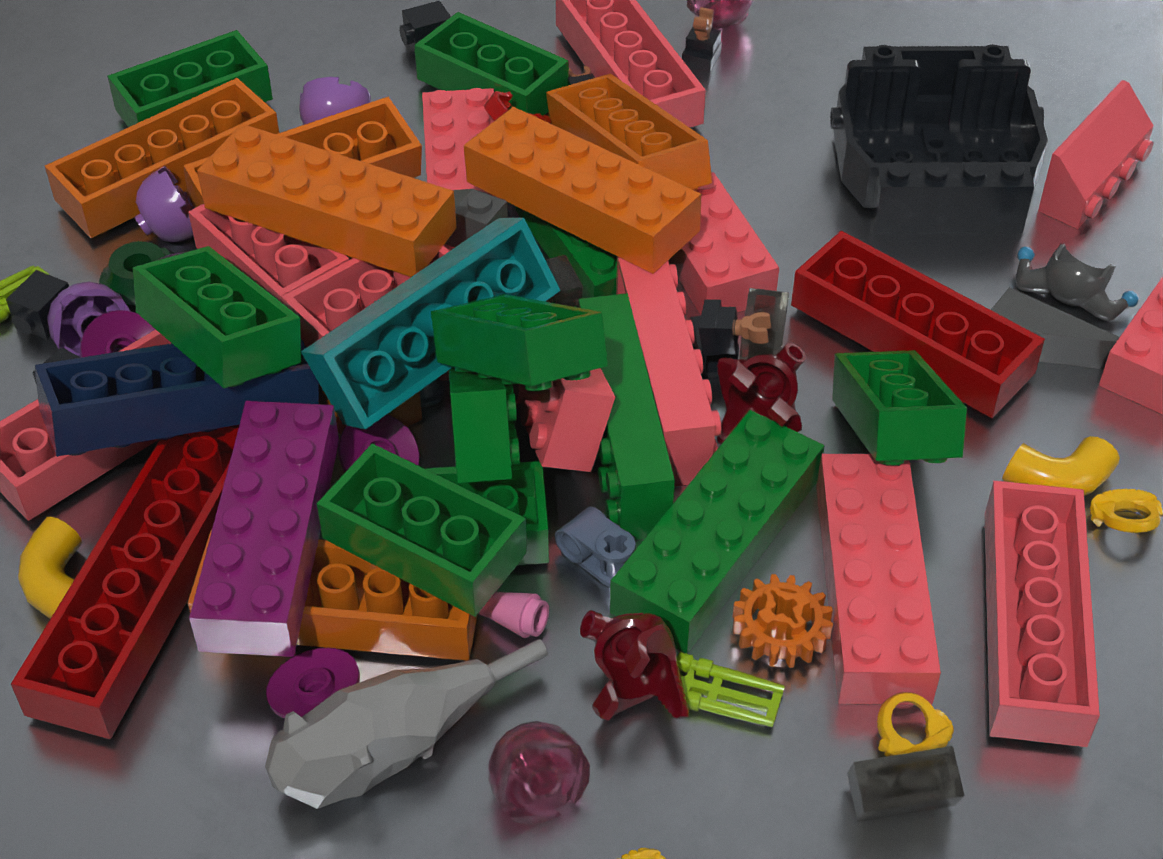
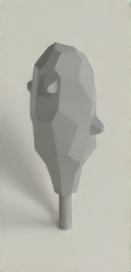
M538 639L487 665L478 659L427 669L392 670L338 690L302 717L294 711L286 714L283 730L278 732L271 740L265 764L272 787L316 809L347 798L362 796L383 780L407 768L418 757L423 759L431 757L434 744L478 700L494 688L496 681L546 657L548 652L542 640Z

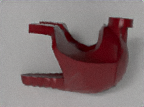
M787 343L776 355H757L749 359H719L717 365L718 375L726 404V413L721 422V435L717 436L718 444H722L749 410L777 422L780 426H785L796 432L802 431L801 417L796 412L795 407L798 393L796 371L805 362L806 355L798 345Z
M592 610L588 611L582 619L580 634L583 638L595 642V661L609 679V682L605 684L592 704L595 714L601 719L610 721L613 715L657 696L658 700H661V704L665 705V709H668V713L672 714V717L676 719L689 717V708L677 663L675 643L669 627L662 618L650 613H630L609 618L602 616L601 613Z

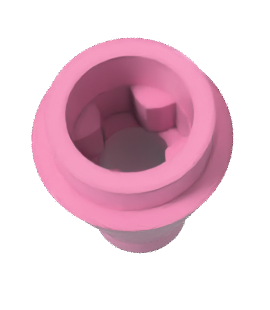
M495 592L481 609L479 615L495 621L522 638H528L530 635L537 637L546 627L549 617V605L546 601L541 600L538 594Z

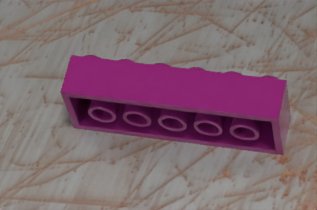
M260 401L245 402L189 616L199 652L294 657L321 530L317 502L329 490L339 444L334 405Z

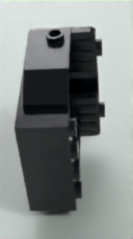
M994 44L987 46L879 45L864 47L862 60H852L847 64L845 84L839 90L837 107L831 108L830 127L834 129L841 181L864 208H870L874 233H1023L1033 191L1039 179L1048 143L1043 124L1044 109L1042 106H1038L1035 92L1028 86L1031 69L1027 60L1012 59L1008 46Z

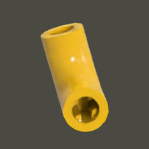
M1090 436L1084 438L1075 451L1065 458L1048 456L1023 443L1007 465L1002 480L1014 483L1084 489L1085 496L1094 492L1110 477L1119 464L1120 457L1112 444L1099 437Z
M46 517L31 536L20 556L18 573L19 584L27 602L49 619H51L74 581V578L69 577L65 573V567L70 558L82 545V539L79 534L67 523L55 517Z

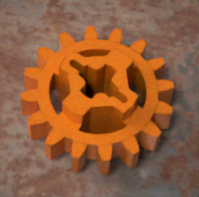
M771 574L770 583L766 585L760 579H754L752 591L742 588L740 600L734 602L732 631L733 634L740 635L739 647L743 649L752 646V659L754 660L761 658L763 655L769 656V665L771 667H775L778 659H785L788 667L794 668L796 657H801L802 660L810 663L812 662L813 651L823 653L826 640L831 637L833 609L830 606H824L826 595L823 592L811 594L812 583L810 581H807L802 586L795 585L794 575H790L786 582H780L776 574ZM759 609L757 619L753 620L754 612ZM811 620L812 627L807 632L805 630L807 627V622Z

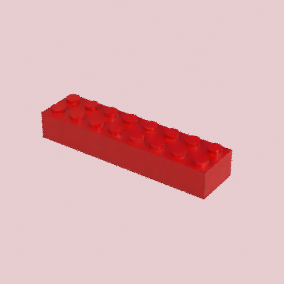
M239 425L219 428L213 432L200 431L177 435L167 440H159L11 682L24 716L111 740L190 597L205 546L215 521Z

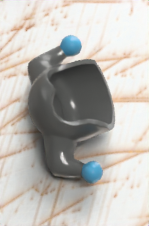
M1062 242L1043 268L1032 269L1031 261L1035 255L1032 248L1022 247L1017 254L1020 262L1016 274L1017 288L1024 292L1051 294L1058 302L1067 306L1082 307L1104 321H1111L1127 307H1134L1138 304L1139 297L1134 291L1124 292L1122 298L1112 301L1108 298L1105 289L1113 275L1115 265L1110 264L1105 269L1087 265L1072 256Z

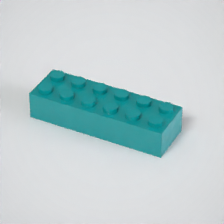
M498 218L301 351L331 405H334V410L342 424L367 429L454 367L437 362L431 311L503 294L547 301L561 290L525 219Z

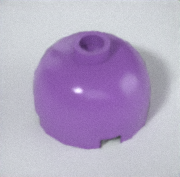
M339 77L314 79L303 86V93L300 92V119L303 125L370 103L371 95L365 87L352 80L350 81V86L339 84Z
M163 166L149 175L140 185L136 197V204L140 214L135 216V219L147 236L154 232L165 242L173 244L183 243L194 238L188 211L194 209V206L189 200L186 191L183 192L178 185H174L178 182L175 176L166 166Z
M89 281L73 284L61 291L51 303L47 317L50 336L58 349L62 347L81 357L80 345L83 334L95 318L110 311H130V309L119 294L104 284ZM115 348L113 353L117 352L119 348Z

